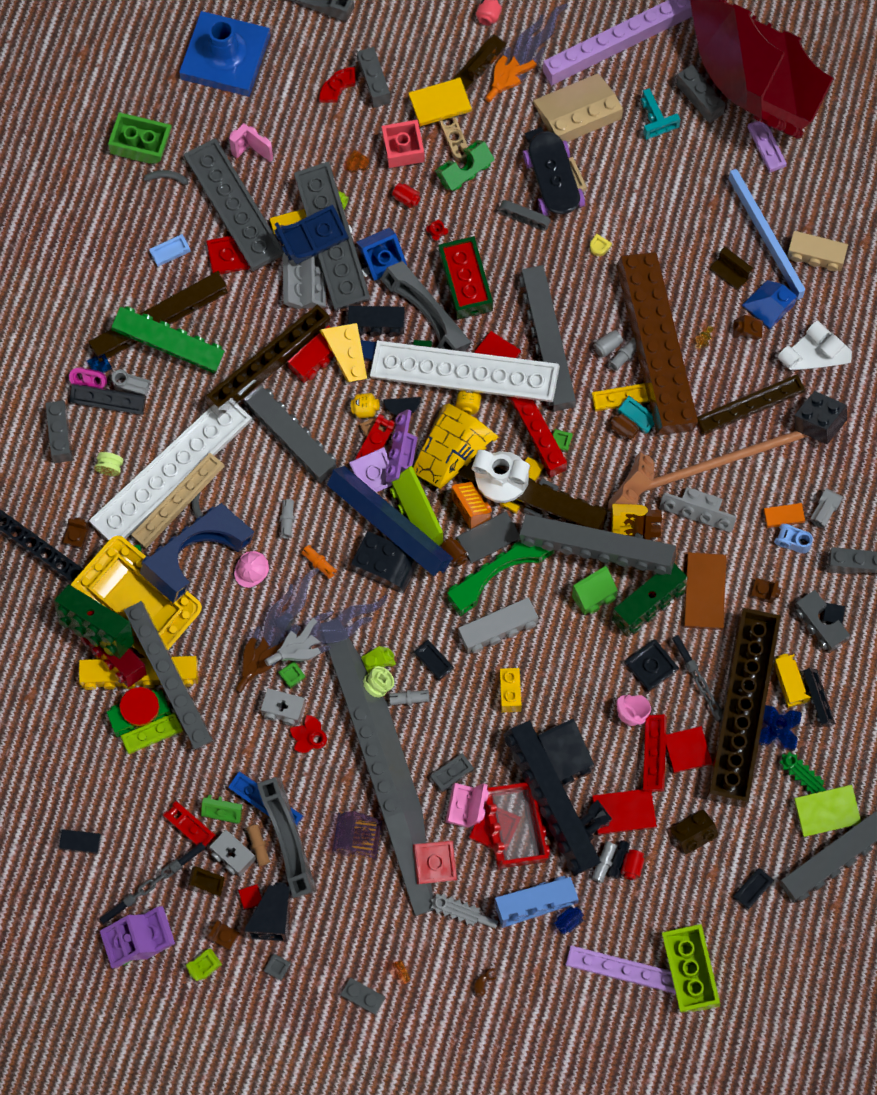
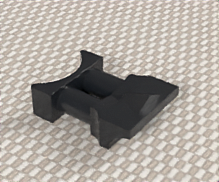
M599 800L594 802L590 806L588 813L580 819L590 841L594 838L592 835L600 827H608L612 820ZM594 819L595 822L587 828L586 824Z

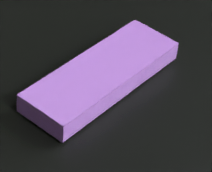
M760 121L748 124V129L769 173L786 167L787 163L769 126Z

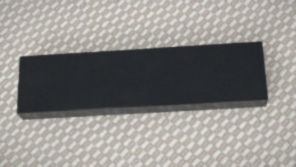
M72 383L70 403L143 415L146 395Z

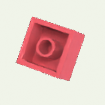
M418 120L382 126V138L389 168L425 162Z

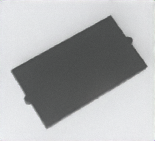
M506 511L457 536V539L468 552V558L473 564L520 540V534L515 527L516 523L512 522Z

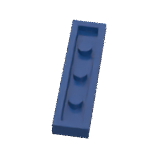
M239 771L228 788L269 816L263 804L257 783ZM291 807L296 826H298L304 815Z

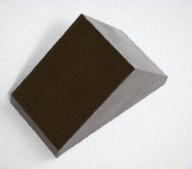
M193 866L188 886L190 891L221 897L225 877Z

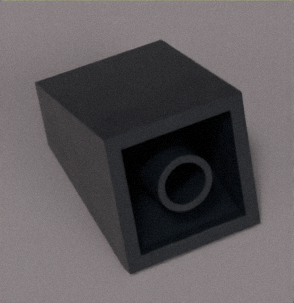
M573 718L538 735L564 786L575 781L574 778L580 775L585 777L592 773L594 762Z
M280 882L269 885L245 927L248 939L288 942L292 899L290 886Z

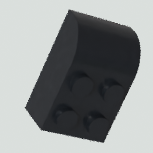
M367 531L351 563L352 572L404 594L419 563L394 542Z

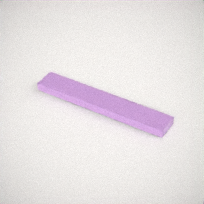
M575 946L570 947L566 963L567 967L676 994L672 974L669 970Z

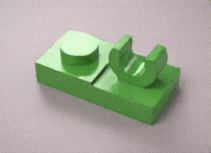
M209 795L207 798H203L201 816L240 824L242 804L222 801V797H219V800H214L212 795Z

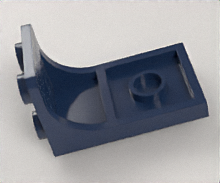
M333 204L290 225L283 226L278 222L275 223L277 229L274 232L283 245L282 249L290 261L293 260L296 265L349 239Z

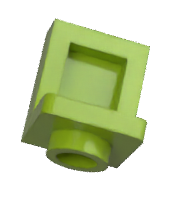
M378 646L361 657L367 673H370L373 668L378 666L393 667L396 665L393 652L386 647Z
M207 949L197 959L188 962L186 967L188 968L189 975L196 981L210 976L222 963L212 949Z

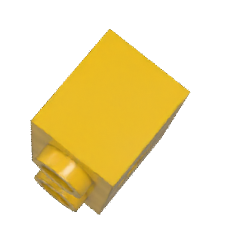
M519 668L500 669L502 713L521 712Z

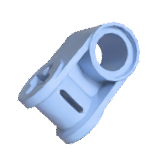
M783 523L780 525L779 528L781 530L778 538L774 540L776 545L803 554L810 551L813 537L809 532ZM806 540L808 544L802 545L799 541Z

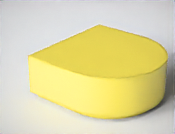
M596 234L590 243V251L595 256H603L611 248L612 243Z

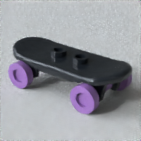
M549 131L536 134L531 139L528 150L523 151V158L527 169L533 167L542 196V198L538 199L540 213L548 216L549 210L555 214L562 215L573 212L578 206H585L582 189H578L570 165V152L567 141H562L558 135Z

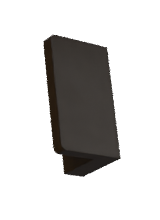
M725 246L720 251L719 258L710 267L713 273L737 291L750 279L754 269Z

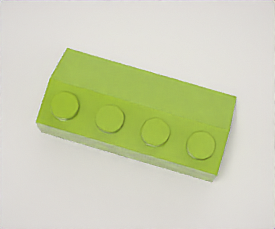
M410 466L400 474L399 479L392 482V488H390L393 499L397 498L399 505H397L399 512L405 515L410 522L437 545L441 546L443 543V531L413 467Z
M702 924L663 932V940L680 1012L703 1011L720 1007Z

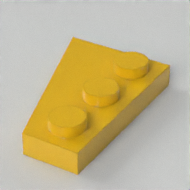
M357 323L321 329L320 332L325 337L328 347L333 352L347 382L367 379Z

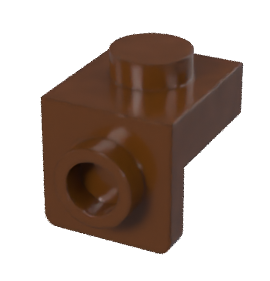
M747 315L734 320L733 337L738 338L744 335L756 340L762 338V320Z

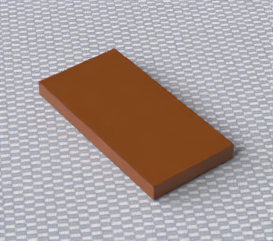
M688 552L684 628L723 630L726 555Z

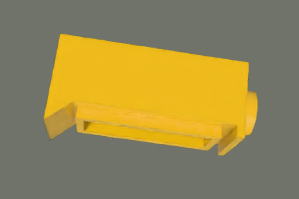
M782 654L775 659L773 664L788 708L808 703L811 698L806 695L796 660H793L794 654Z

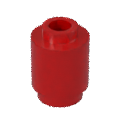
M398 183L392 192L397 201L409 208L416 207L421 199L419 197L420 193L405 183Z
M630 849L625 854L621 869L625 879L635 881L636 878H640L645 860L643 858L644 853Z

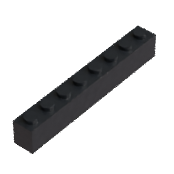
M530 720L509 729L503 734L505 743L510 748L514 761L519 766L523 779L531 790L532 797L537 801L541 815L546 819L549 831L555 837L558 849L567 861L568 869L576 876L597 866L601 861Z

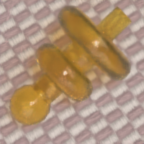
M708 326L706 332L702 331L700 333L701 336L695 337L698 348L709 346L707 340L711 339L712 326Z

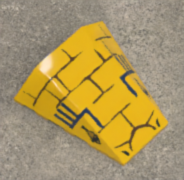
M451 404L442 405L413 469L419 478L441 489L459 473L458 470L461 467L467 466L472 462L471 459L477 454L478 450H485L487 444L491 441L494 442L499 437L477 418Z

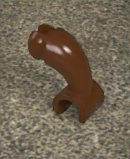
M491 968L487 973L477 978L473 986L477 997L486 994L484 987L487 980L494 982L498 979V977H489V974L496 971V969Z

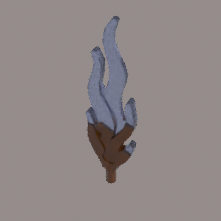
M318 568L307 573L302 579L297 596L287 610L282 612L283 606L293 595V584H290L288 592L272 606L267 614L261 644L255 649L261 630L259 626L256 627L253 636L244 649L243 677L235 688L237 691L242 693L249 680L252 681L253 678L267 672L277 664L275 662L267 666L265 659L276 654L282 647L286 637L284 638L286 628L305 606L308 584L312 577L319 572ZM294 624L290 631L295 633L298 625Z

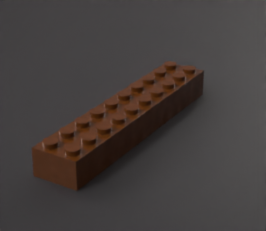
M657 252L621 256L616 268L633 338H635L636 351L656 434L665 435L693 431L698 424V419Z

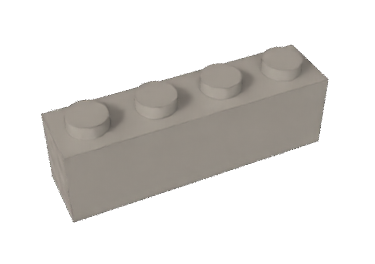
M528 597L459 627L458 634L468 654L471 652L478 653L489 644L491 646L496 645L507 636L512 638L523 629L530 630L534 628L538 623L539 617Z

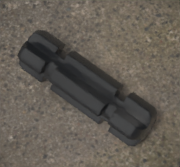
M623 840L619 842V850L615 853L612 867L608 873L609 877L613 879L619 878L620 869L623 866L625 854L629 850L630 843Z

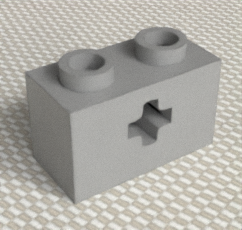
M267 688L261 713L264 715V718L271 721L279 719L286 725H299L306 701L305 698ZM283 705L286 706V709H283V711H280L279 708H282Z
M227 830L210 846L211 856L218 862L222 860L227 865L225 868L232 875L236 873L241 877L256 860L255 855ZM229 851L231 853H235L234 858L232 856H228Z

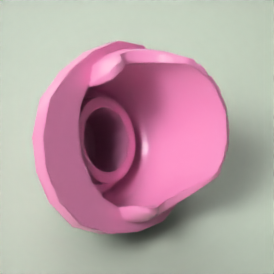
M257 551L243 554L238 560L234 572L238 584L243 587L252 588L261 583L269 571L268 560Z
M623 695L617 699L618 718L621 719V722L628 726L645 723L646 718L651 712V705L644 696Z

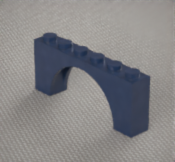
M220 503L216 507H211L203 517L199 516L190 527L186 526L177 537L173 536L164 547L160 546L151 557H145L141 562L140 574L174 603L186 594L190 583L183 575L178 563V555L185 547L196 542L213 541L227 545L236 552H239L251 543L254 531L224 504Z

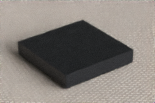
M656 639L624 662L648 693L679 670V667Z

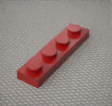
M665 714L649 715L646 718L643 790L645 792L664 791L667 725Z

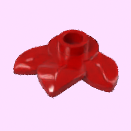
M311 715L306 716L305 726L301 725L290 728L292 737L298 741L294 746V750L300 753H308L312 749H321L327 743V736L321 730V722ZM316 737L321 738L319 743L314 742Z

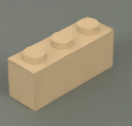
M794 231L787 258L794 262L809 263L813 267L821 266L830 271L841 272L848 244Z

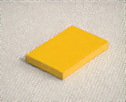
M461 78L409 92V98L419 126L472 111Z

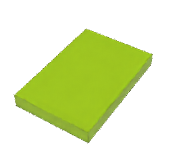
M852 785L794 798L803 837L861 823Z

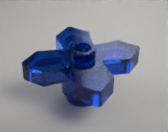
M765 705L763 721L768 726L761 729L759 745L769 746L774 740L778 739L783 749L795 751L798 738L791 729L800 725L802 713L790 710L785 715H779L775 707Z

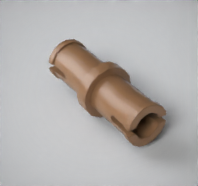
M259 825L246 828L252 843L251 849L255 852L258 866L269 864L270 860L265 848L266 842L262 839Z

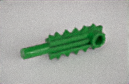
M790 751L787 755L782 754V760L779 763L783 765V770H789V775L795 776L794 781L800 780V786H806V791H810L811 794L826 791L823 787L824 780L821 779V776H815V770L809 771V765H803V760H797V754L792 755Z

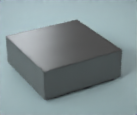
M273 953L264 972L282 981L291 966V962Z

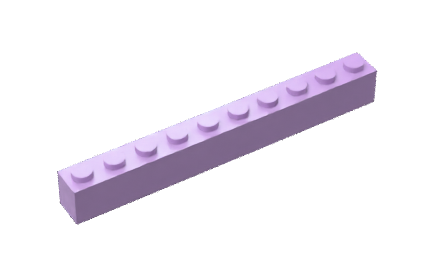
M667 0L543 61V73L552 86L692 17L690 0Z

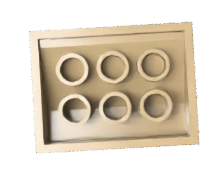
M599 73L533 100L547 130L558 135L562 141H571L622 119L623 108L615 93Z

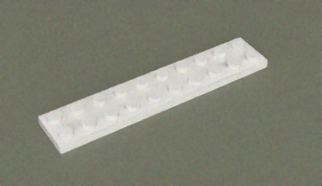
M377 341L370 377L373 379L553 402L560 365Z
M235 404L220 418L209 408L89 520V523L108 541L114 536H122L126 539L209 453L215 456L252 421V417L238 404Z

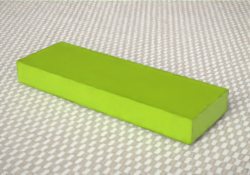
M173 713L123 734L121 738L128 754H131L181 733L183 730L176 714Z

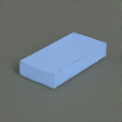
M183 234L149 249L157 267L191 252Z

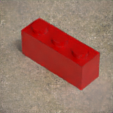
M321 332L288 361L289 369L303 383L307 380H312L317 375V371L327 367L334 357Z

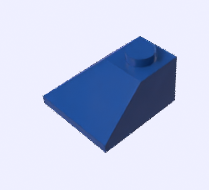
M767 280L742 306L754 317L762 320L768 329H771L795 305L797 295L784 284Z

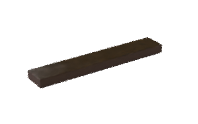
M798 374L698 416V426L704 436L803 394L806 389Z

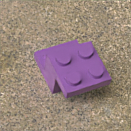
M158 906L143 915H127L100 930L111 968H118L131 960L149 959L175 944L163 906Z

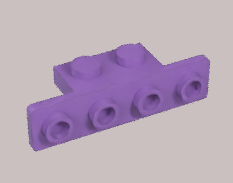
M408 409L399 413L395 420L396 428L392 436L393 444L389 453V465L386 469V482L388 483L399 479L400 471H405L413 465L418 437L408 433L411 410Z

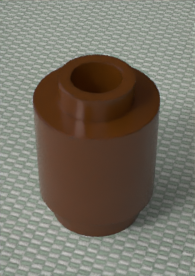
M616 414L610 423L612 424L611 429L625 439L632 440L639 431V427L636 426L637 424L624 414Z
M450 537L441 544V548L453 557L451 563L454 566L457 564L460 566L467 561L468 552L457 539Z

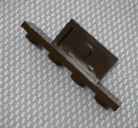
M493 34L452 80L461 78L464 89L467 91L484 74L489 65L494 63L498 55L506 48L507 43Z

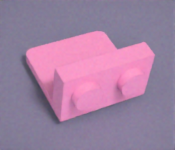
M243 123L238 130L235 129L230 134L231 154L235 158H238L248 147H251L269 162L273 160L272 143L268 138H262L252 126L248 127Z
M454 783L446 822L466 828L480 823L485 815V809H483L484 802L489 795L487 784L483 783L473 788Z

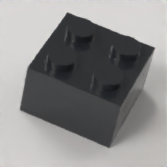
M814 391L794 415L795 431L828 444L847 421V405Z

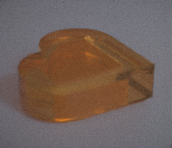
M356 150L353 151L346 161V169L351 173H355L358 170L365 171L370 166L369 158Z
M401 960L394 962L392 967L404 985L410 982V976Z

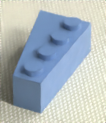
M562 876L556 878L554 882L540 883L529 889L526 888L496 897L495 908L501 926L505 928L578 904L579 899L571 877L566 878Z

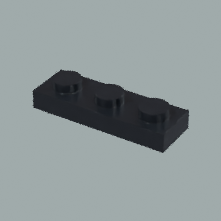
M813 668L803 670L805 675L803 678L804 683L809 687L811 693L810 700L817 711V721L827 727L835 725L818 670Z

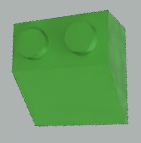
M607 566L573 585L572 598L584 616L588 613L594 614L600 609L601 605L605 603L608 605L616 599L618 590Z

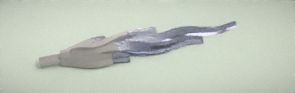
M387 595L374 604L350 606L337 618L328 622L320 623V621L331 617L334 611L319 614L308 622L298 637L297 633L301 627L296 626L287 635L282 647L276 654L265 659L266 665L270 666L279 660L307 661L323 652L329 651L331 649L329 645L320 646L315 649L309 648L313 645L335 643L349 638L363 624L369 623L373 619L365 617L349 627H344L346 623L356 616L377 611L386 601Z

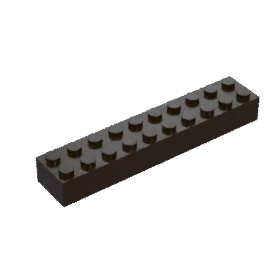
M744 607L739 613L706 799L745 807L749 802L781 615Z

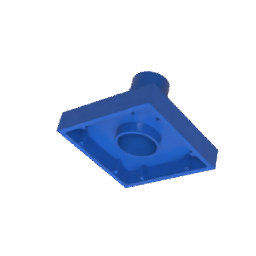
M201 11L179 72L180 79L250 97L271 36L270 28Z

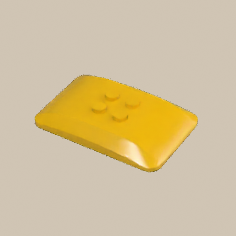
M114 536L77 576L71 586L127 620L129 619L124 609L142 601L169 650L200 614L202 609L201 603L188 591L172 603L140 574L141 562L146 556L122 536ZM131 625L134 638L132 647L149 660Z

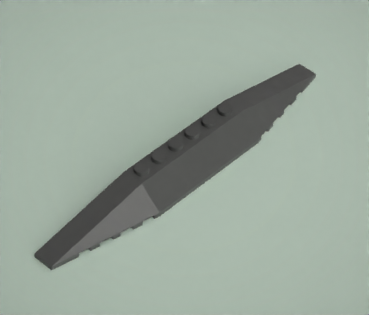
M339 619L322 624L320 627L377 796L414 914L418 916L434 911L431 908L433 905L431 901L433 899L431 883L417 885L413 851L414 844L426 843L423 811L387 702L384 697H374L366 691L363 680L368 674Z

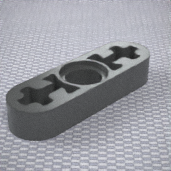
M503 200L498 209L504 216L540 230H547L551 223L549 217L507 200Z

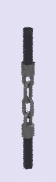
M679 635L673 637L672 640L684 659L689 673H692L699 690L708 702L714 718L720 724L722 708H720L712 696L706 681L698 671L699 667L695 660H692ZM702 680L706 688L702 689L701 685L699 684V681ZM715 704L716 707H717V709L714 710V708L712 707V705Z
M202 842L181 858L175 859L161 870V875L154 880L149 879L139 886L138 892L134 895L130 893L127 897H124L122 902L99 918L104 925L125 908L135 904L138 896L147 895L156 887V883L161 879H167L183 868L184 864L206 849ZM170 868L172 872L166 876L167 873L164 871ZM150 883L152 887L144 892L142 888Z

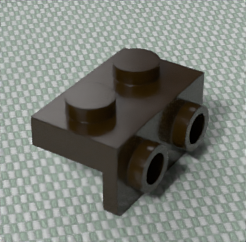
M704 809L670 828L671 834L681 845L685 855L719 836L715 823Z

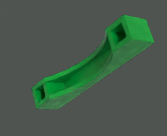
M519 541L507 553H500L491 564L489 562L484 564L476 574H469L460 585H453L448 590L447 599L459 615L462 616L477 606L479 596L484 587L499 572L518 564L540 563L554 554L555 550L547 551L537 546L528 547Z

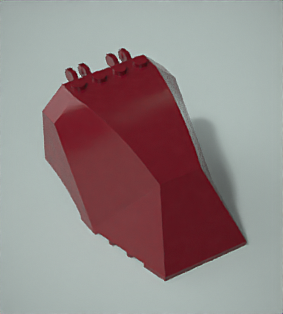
M690 0L699 54L715 85L733 103L754 114L752 118L789 136L801 139L804 132L802 129L813 122L834 78L822 71L809 58L800 42L801 37L786 30L779 32L773 29V24L769 22L765 25L757 21V16L752 15L751 17V11L736 4L727 3L728 0Z

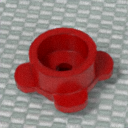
M441 220L432 222L426 228V231L432 235V239L438 241L441 236L448 234V229L444 227Z

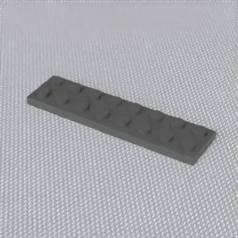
M214 138L184 153L186 162L251 270L254 271L282 257L284 251L217 139Z
M329 161L295 172V179L307 217L333 204L349 236V239L318 254L335 311L347 308L349 305L353 306L371 300Z

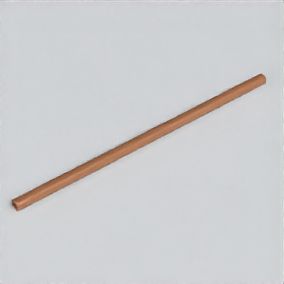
M794 431L654 478L653 482L643 492L809 436Z

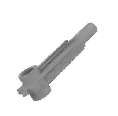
M436 893V897L431 899L433 903L431 908L435 909L437 914L443 911L444 917L450 914L452 919L458 917L459 922L465 920L467 925L471 924L474 926V924L479 922L496 929L498 921L481 915L480 908H476L475 905L469 907L468 902L461 904L460 899L454 902L453 897L451 896L447 899L445 893L442 895Z

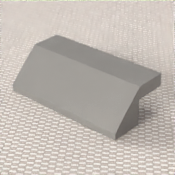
M283 253V304L296 309H309L317 304L321 308L326 307V279L318 254L296 265L293 260L290 261L285 253Z

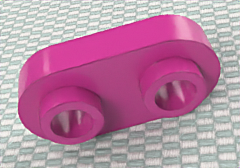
M77 367L69 374L71 384L76 383L104 388L107 384L105 374L100 371ZM78 373L82 374V379L77 377ZM96 377L100 378V384L96 383Z

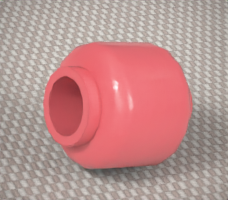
M481 0L476 11V17L483 25L495 24L499 19L502 7L498 0Z

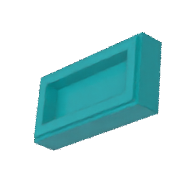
M630 396L626 398L617 410L618 413L624 414L637 424L636 426L645 434L654 425L652 413Z

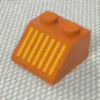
M472 482L455 484L452 486V500L470 530L490 520L492 509L488 502L484 503L482 500V493L479 491L478 486L474 487Z

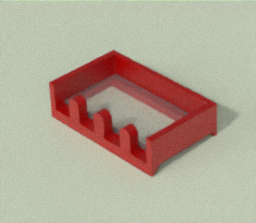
M527 782L487 788L489 795L485 801V807L498 870L545 863L549 858L548 856H550V849L548 844L546 845L544 838L546 837V829L541 823L542 815L537 801L532 797Z

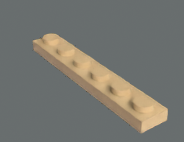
M209 453L131 534L132 537L147 548L225 467L224 464Z

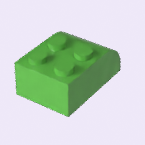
M119 112L108 143L110 153L145 163H159L162 159L172 126Z

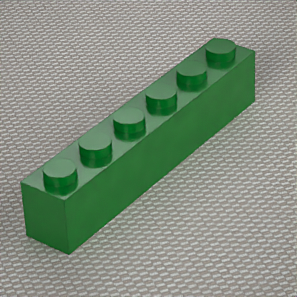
M120 306L111 327L112 331L216 374L225 352L222 350V346L215 343L210 345L205 343V339L199 336L191 337L187 335L188 332L183 329H172L170 324L164 321L158 323L147 314L139 315L131 307L125 306L123 308Z

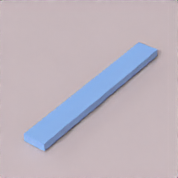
M731 170L729 174L730 183L789 287L797 295V300L803 298L805 288L738 170Z

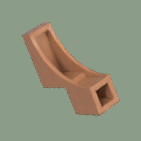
M640 452L635 457L629 475L609 500L608 511L612 513V504H638V496L653 482L655 462L650 456H645Z

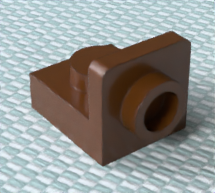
M69 518V526L63 544L82 550L89 527L86 521L81 518Z
M756 578L750 598L773 604L775 598L779 599L781 587H778L779 581L776 580L773 583Z
M217 919L215 924L211 923L207 934H209V941L231 951L240 932L222 924Z

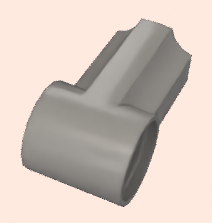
M121 369L116 370L112 374L115 390L147 395L150 380L130 375ZM120 378L125 379L123 383L116 382Z
M826 488L810 521L819 528H825L833 512H836L843 496Z

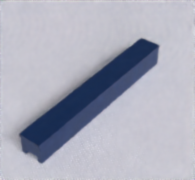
M342 466L333 469V473L327 483L328 487L431 575L436 576L439 571L442 573L446 571L448 565L453 560L452 556L347 467Z

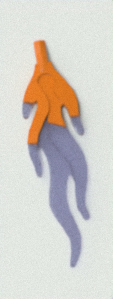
M563 4L552 11L545 28L538 35L532 37L543 24V14L535 24L526 29L518 38L511 62L505 65L511 53V47L507 48L505 54L496 63L492 89L485 97L487 102L490 103L497 93L500 94L525 81L527 78L525 72L538 65L546 51V47H542L536 57L533 58L535 51L553 35L557 17L568 7V4Z

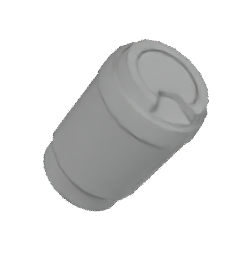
M614 330L597 340L593 346L600 357H606L623 343V338L618 331Z

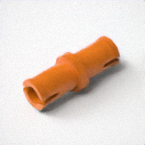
M310 545L306 546L301 552L313 564L312 566L315 569H319L328 579L334 576L333 572H337V569L326 561V557L319 555Z

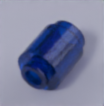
M570 906L556 918L557 920L554 924L565 935L567 932H572L584 921L582 919L584 914L577 906L575 908Z

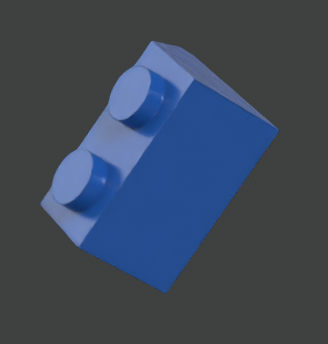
M391 228L356 242L361 257L374 281L380 279L387 267L402 261L407 265L397 235Z

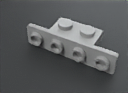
M686 487L683 498L664 493L659 507L662 510L728 532H732L737 518L734 515L719 511L723 499Z

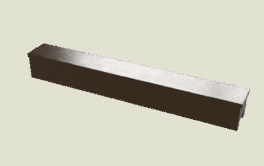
M217 271L141 312L139 315L144 313L153 317L152 320L158 323L164 321L171 325L228 294L227 285L220 276V272ZM111 329L88 341L91 351L94 352L100 363L138 343V341L114 332Z

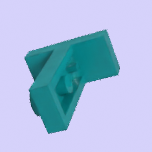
M650 88L643 90L640 100L643 108H646L650 121V124L644 126L643 135L645 139L648 140L679 128L681 119L678 113L664 118Z

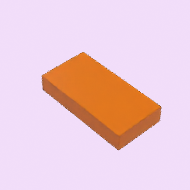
M802 503L764 508L767 528L780 527L783 523L789 525L805 523Z

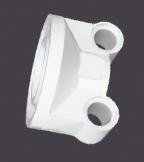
M485 450L477 451L471 469L475 472L478 489L485 498L493 502L506 503L517 499L524 493L528 486L530 464L511 452L499 451L490 453ZM499 466L509 467V470L502 475L493 471L494 468Z

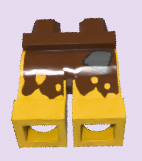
M612 504L611 532L650 540V538H661V525H651V523L662 522L661 510H651V504H645V506Z

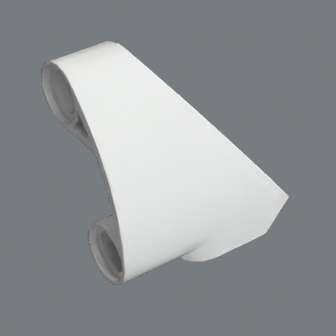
M816 321L809 327L806 332L807 334L793 347H785L777 357L788 369L801 370L849 364L852 359V351L837 336L831 333L819 321Z

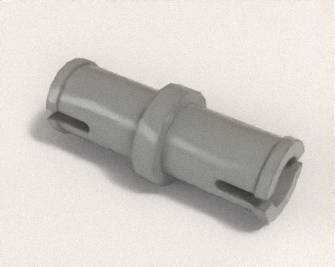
M632 338L624 348H620L618 354L608 363L612 370L618 371L626 361L632 358V354L636 351L635 338Z
M286 499V502L282 500V515H280L279 521L281 522L280 537L283 539H288V536L292 538V523L295 517L293 516L294 500Z
M428 689L389 693L391 706L408 704L409 706L412 703L430 702Z
M608 841L605 842L599 857L601 863L596 866L591 879L600 883L604 882L607 870L612 866L611 860L617 848L616 844Z

